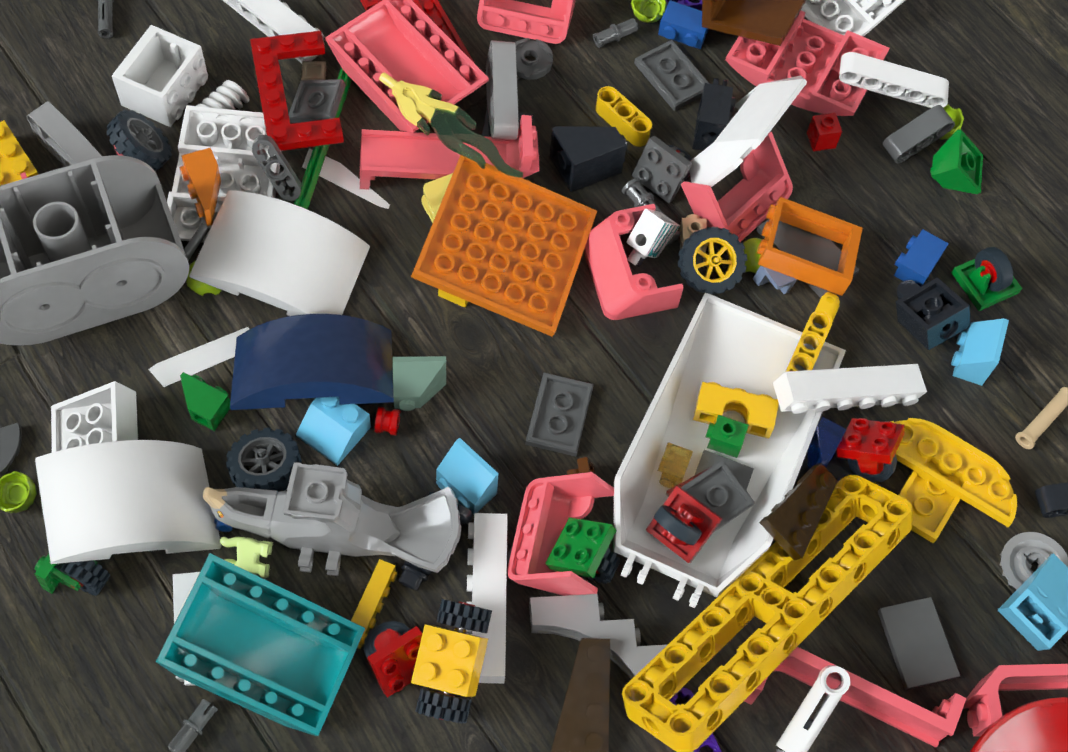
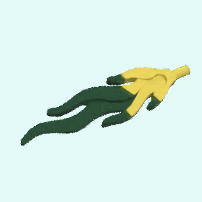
M385 72L380 75L379 80L392 89V94L397 100L402 115L421 129L425 135H429L430 128L421 116L431 124L440 141L450 150L477 162L482 169H485L486 162L483 156L463 143L470 144L482 151L499 171L506 175L523 177V172L511 168L504 162L492 141L470 131L460 123L459 120L470 129H476V122L458 106L441 101L442 95L439 92L425 86L406 83L402 80L397 82Z

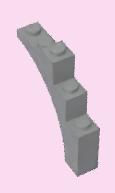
M598 594L530 598L531 633L556 634L578 641L581 638L610 639V659L630 679L637 675L667 646H637L640 645L641 638L639 628L634 626V619L600 621L604 620L603 603H598Z

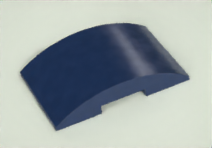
M303 314L283 317L260 324L236 338L230 401L231 410L283 408L286 405V399L339 397L340 405L394 402L392 332L384 326L345 315Z

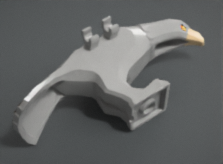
M294 462L287 491L278 492L276 490L241 487L228 489L206 487L203 491V499L211 506V511L218 521L267 539L272 538L288 548L300 549L298 567H300L301 572L311 573L314 551L329 553L325 570H327V575L332 576L339 575L341 555L354 557L370 555L397 556L420 568L438 573L447 565L461 534L458 502L452 488L449 486L404 506L394 507L375 502L363 496L360 486L347 480L348 474L345 468Z

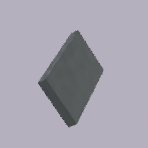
M769 219L757 227L756 231L760 235L762 234L766 222H769ZM779 221L773 248L834 271L838 270L841 250L831 240ZM856 266L854 268L853 277L857 275L859 269ZM807 283L820 298L825 293L830 292Z

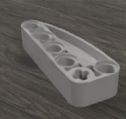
M491 40L486 62V76L489 78V81L486 83L487 107L491 137L494 139L517 140L519 122L515 42Z
M45 102L27 115L32 131L38 141L65 167L102 157L91 143L50 102Z

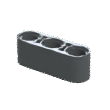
M936 105L888 136L884 140L883 146L895 163H902L950 132L955 123L941 105Z

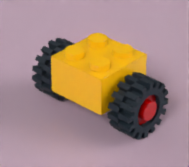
M441 600L436 622L458 628L451 630L434 625H424L411 683L429 688L420 689L415 712L445 721L467 723L472 699L466 697L476 696L489 638L466 632L467 630L487 633L492 610L476 607V605L464 602Z

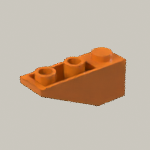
M211 147L182 155L183 166L179 167L183 180L190 183L187 185L191 199L196 198L197 203L194 204L198 217H204L207 226L213 224L221 185L219 167Z

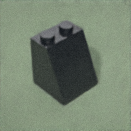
M556 126L552 128L549 157L569 191L574 192L622 173L628 145L624 135H620L616 127Z

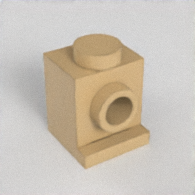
M696 214L682 218L679 227L681 232L680 249L683 247V242L692 233L707 228L706 219H700V216ZM708 243L704 244L699 249L705 253Z

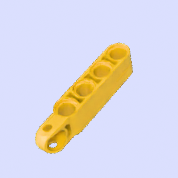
M827 292L821 297L815 312L811 314L785 372L799 371L794 365H800L805 370L813 369L839 308L840 301L837 295ZM813 323H818L822 325L823 328H817ZM804 344H810L814 350L807 349Z

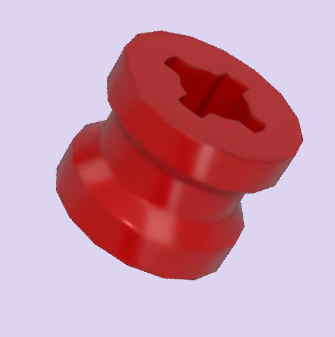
M378 407L375 433L385 431L389 432L390 435L396 436L399 428L400 410L387 411L384 407Z

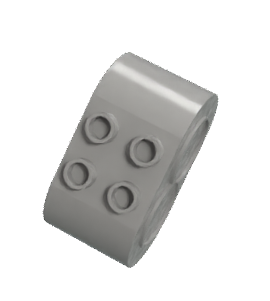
M102 156L0 186V344H40L137 314L163 303L172 297L185 283L189 274V263L159 178L155 171L145 162L129 156Z

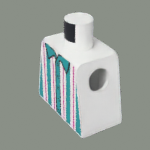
M645 208L627 240V244L634 248L627 260L640 267L646 257L657 258L680 225L661 212Z

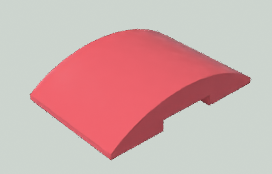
M800 10L781 46L739 36L726 56L725 60L731 67L755 86L771 81L802 76L807 81V84L791 103L793 106L821 114L836 113L837 116H853L867 90L840 81L839 73L842 55L848 52H855L884 61L890 48L848 30L845 35L827 29L804 19L805 12Z

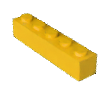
M380 559L351 620L365 628L357 647L360 649L364 644L369 629H373L376 623L375 616L377 612L380 613L382 610V600L390 592L389 585L391 581L394 582L397 576L395 565Z

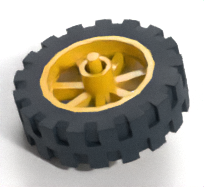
M718 227L704 228L692 233L683 242V247L679 251L680 260L678 261V267L681 268L680 274L687 281V285L700 293L708 294L723 293L734 288V285L741 281V276L745 273L747 267L745 266L747 254H744L743 250L745 247L743 243L739 242L738 236L731 234L725 228L721 229ZM713 242L723 246L716 254H714ZM706 243H708L709 255L699 249ZM725 251H727L729 260H722L721 258ZM697 254L704 258L702 263L696 264ZM720 264L729 265L725 274L720 269ZM706 266L707 270L705 276H703L697 268ZM713 267L720 278L709 279Z

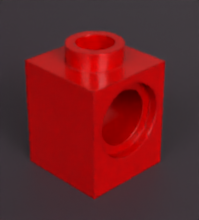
M836 113L813 116L807 131L813 151L836 148L842 134Z

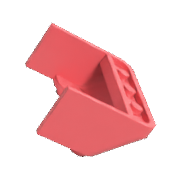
M480 0L477 21L486 30L558 44L567 36L576 0H553L551 8L514 0Z
M769 132L762 143L743 159V162L740 164L743 179L720 200H716L713 190L709 185L690 182L681 183L693 213L699 215L700 219H706L707 227L725 228L731 234L737 235L739 242H741L766 219L771 204L775 206L779 197L788 199L791 196L793 190L792 181L772 132Z
M655 204L616 211L590 231L584 248V254L602 311L611 320H620L678 308L683 285L677 284L657 288L652 276L644 273L632 275L619 236L632 233L645 208L655 211Z
M593 472L538 478L531 481L525 490L507 568L508 577L518 584L562 596L597 594V587L572 571L559 572L550 570L545 563L568 519H582L586 517L593 508L594 499L614 496V488Z

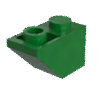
M183 372L180 378L191 419L215 431L230 409L228 393L219 386L212 387L206 384L198 375L193 374L190 376Z

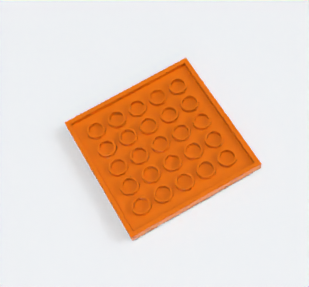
M462 152L411 277L553 337L597 210Z

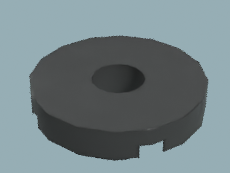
M524 38L515 42L518 77L527 80L544 77L551 70L553 52L546 43L538 39L533 41L530 38ZM533 56L536 59L534 61H528L525 59V57Z

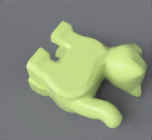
M222 537L220 539V544L224 547H237V561L234 559H224L225 561L262 578L269 576L270 565L260 563L259 558L260 555L266 558L268 555H271L273 542L258 541L249 537H233L229 539Z

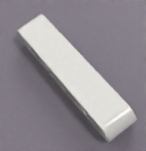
M855 52L845 53L841 57L839 79L845 84L930 108L936 105H941L944 108L948 104L949 81L945 78Z

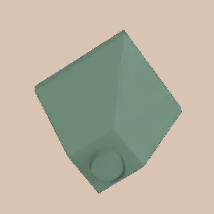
M446 356L393 357L394 408L404 411L421 408L446 385Z

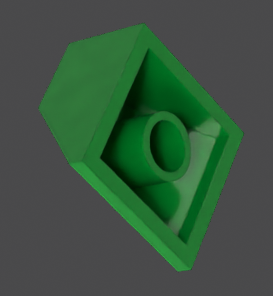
M961 129L956 130L933 156V165L930 169L931 176L943 188L979 194L981 193L983 154Z

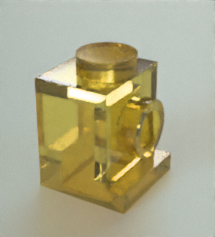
M668 442L657 470L662 472L659 483L667 488L681 486L693 451Z

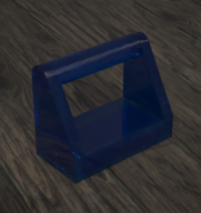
M824 417L821 418L807 450L808 470L813 465L819 463L827 467L847 429Z

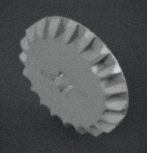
M1037 532L1020 533L1012 537L1004 545L1003 551L1000 554V566L1003 569L1002 576L1007 578L1008 585L1013 586L1017 590L1034 573L1030 569L1034 561L1039 564L1037 567L1039 568L1054 553L1068 567V556L1055 540Z

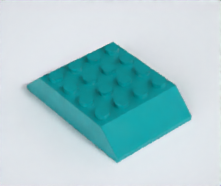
M210 553L156 662L177 677L272 721L318 736L365 628Z

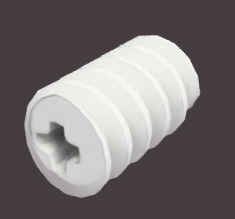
M226 80L222 86L217 87L216 92L210 93L209 98L203 99L202 104L200 103L196 106L235 110L234 106L241 109L243 107L241 101L248 103L250 99L238 84Z

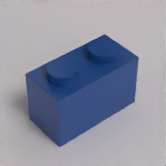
M670 0L662 16L658 35L701 49L709 29L702 27V11Z
M922 229L918 237L914 235L911 237L906 246L909 250L907 254L902 252L894 264L898 267L894 276L902 281L913 280L920 287L923 286L949 243Z

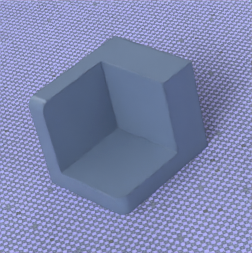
M763 266L759 267L753 277L758 286L771 282L783 294L789 293L797 281L793 277Z

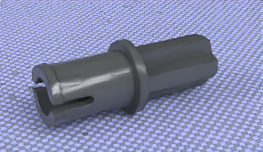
M634 18L617 25L611 24L610 28L593 34L594 42L598 48L615 40L619 42L622 37L636 32L638 24Z
M205 699L201 700V703L189 719L183 720V727L168 745L171 752H186L195 738L203 734L201 730L213 714L217 712V708L214 705L209 706L210 702Z

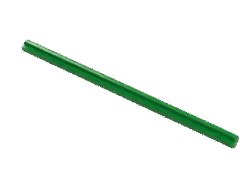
M342 67L338 79H343L346 86L335 118L340 116L352 81ZM330 144L314 146L301 182L300 196L295 200L294 205L308 210Z

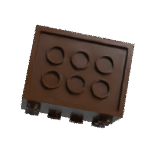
M702 0V27L781 46L806 0Z

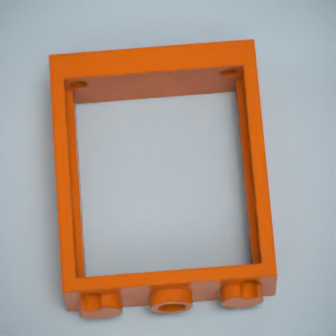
M779 197L775 206L770 205L766 215L769 222H766L761 234L765 239L761 240L757 253L760 254L758 265L842 296L852 282L863 228ZM779 221L842 244L838 270L834 271L773 248Z

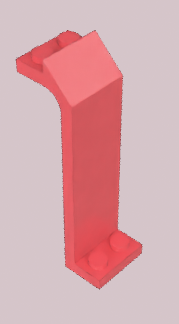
M522 115L517 140L494 139L488 136L362 129L360 143V189L369 190L370 180H375V176L438 179L454 172L462 152L518 177L525 178L539 171L536 126H532V116Z
M796 647L774 671L783 672L809 686H813L819 672L824 667L834 664ZM845 670L850 677V686L842 695L840 701L934 747H937L939 741L947 735L952 736L954 734L967 698L955 693L948 700L944 699L939 707L935 706L931 712ZM832 672L827 676L826 683L828 687L835 689L840 686L841 676L837 672ZM767 678L744 700V702L750 705L753 704V702L762 692Z
M1068 664L999 665L979 681L967 696L963 707L969 708L967 722L969 727L972 728L973 737L982 736L994 722L1002 717L998 691L1068 689Z

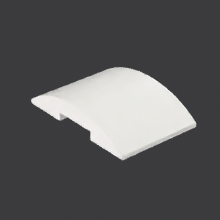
M186 105L178 144L179 158L172 192H169L167 204L180 240L190 241L202 223L207 226L204 217H198L194 204L197 203L196 198L191 199L187 188V185L190 184L189 181H184L179 168L183 166L182 155L211 147L221 178L213 223L229 190L251 192L275 198V187L252 153L254 139L259 135H267L263 113ZM261 143L259 150L264 149L268 154L269 146H263ZM271 164V171L279 173L280 164ZM209 232L207 233V235L205 236V238L202 240L203 243L205 242V240H206V238H207Z
M229 190L189 277L238 296L239 293L284 309L287 311L288 316L303 314L342 315L370 246L342 226L300 206L261 194Z
M125 440L68 448L35 459L51 564L110 559L112 554L165 550L166 554L213 550L222 547L219 531L214 523L216 517L211 511V506L203 499V491L206 487H209L201 448L171 441Z

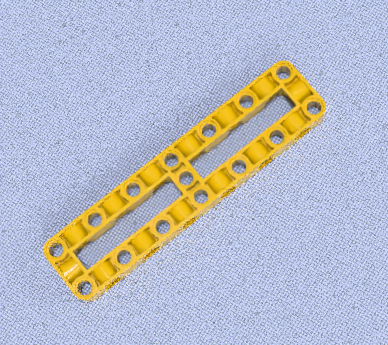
M848 475L843 477L836 484L802 559L794 561L775 542L625 685L622 696L628 718L676 752L695 751L911 531V503L907 499L861 476ZM855 517L868 522L867 525L863 524L844 543V547L833 558H829L809 578V582L798 593H791L784 589ZM756 617L766 623L762 629L758 628L737 649V654L724 666L721 665L698 687L699 691L685 705L683 703L681 705H674L669 701L751 619Z

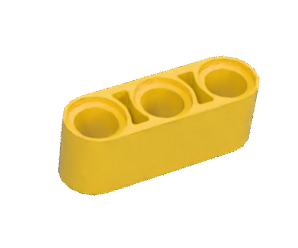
M610 86L602 87L598 91L596 112L612 127H616L618 132L624 135L626 140L637 147L645 146L650 138L651 120L615 88Z

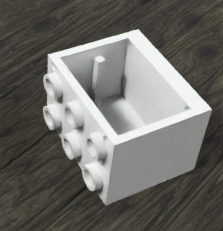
M150 25L113 73L112 79L121 106L171 127L182 116L186 105L193 101L198 89L206 83L208 73L200 45Z

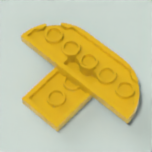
M908 418V420L896 422L891 421L896 424L905 425V434L896 451L897 461L913 471L898 495L907 499L912 505V531L934 543L960 499L1006 527L1012 524L1017 510V496L1013 493L1009 482V475L996 460L932 422L917 418Z

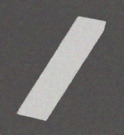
M310 148L302 166L305 169L313 151ZM327 156L325 157L320 177L379 207L389 209L390 204L371 188L369 190L360 189V179L344 165Z
M246 327L159 362L148 370L163 387L180 381V375L183 372L191 376L235 357L236 338L249 330V328Z

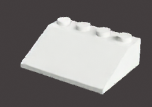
M114 381L52 405V452L95 443L138 440L136 391Z

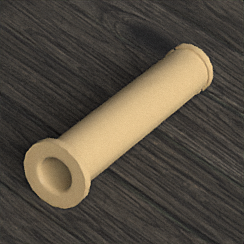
M1062 387L1023 432L1017 433L1015 438L1019 445L1025 449H1032L1035 446V441L1068 406L1067 387Z

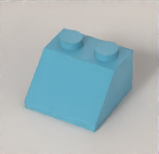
M1003 318L971 322L970 327L965 331H961L956 343L960 345L959 352H955L951 365L955 366L952 376L982 386L999 363L1009 320Z
M339 397L316 398L310 404L296 436L338 466L371 428L370 414L356 404L340 405Z
M459 438L436 469V483L441 490L448 486L452 488L458 504L468 508L474 514L497 494L499 473Z

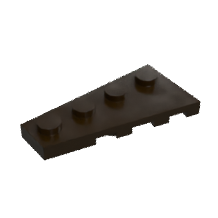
M822 463L813 465L797 482V486L787 492L785 499L781 503L776 504L771 509L772 512L759 522L794 561L803 558L838 482Z
M580 639L550 752H608L610 639Z

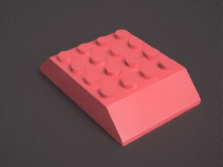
M382 0L325 37L326 42L345 73L400 131L413 133L427 124L428 121L421 116L422 123L415 126L402 115L397 100L392 94V89L379 80L382 73H387L397 82L402 80L406 83L431 88L432 94L430 98L453 105L489 81V78L412 0ZM435 112L433 119L441 113Z

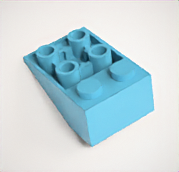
M1054 553L998 609L1037 651L1051 649L1068 631V567Z

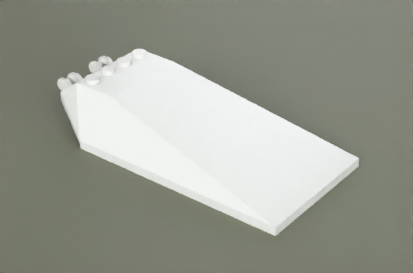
M704 294L614 480V528L617 530L614 535V552L628 558L621 576L627 578L632 570L633 562L636 561L644 565L638 574L637 583L643 585L649 569H654L680 581L673 596V599L679 601L684 593L685 584L696 588L689 600V606L695 608L702 591L718 597L769 549L773 537L759 522L772 512L771 509L776 504L781 503L785 499V495L789 490L793 489L822 412H816L815 409L794 414L792 411L781 412L780 405H778L775 426L770 438L746 433L737 458L708 449L707 446L710 439L705 436L709 424L694 421L693 416L702 382H715L723 387L731 389L740 388L748 393L756 395L765 394L778 400L773 382L786 371L803 332L711 294ZM824 342L812 370L839 369L846 350ZM804 344L807 349L814 350L810 344ZM794 365L797 370L805 371L802 366ZM727 411L722 415L745 424L743 416L736 411ZM704 449L754 468L746 491L755 501V504L712 533L691 563H687L646 531L655 513L665 503L675 487H682L693 480Z

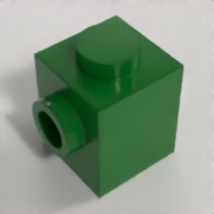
M718 415L715 424L710 422L705 437L710 439L707 448L737 458L749 425Z

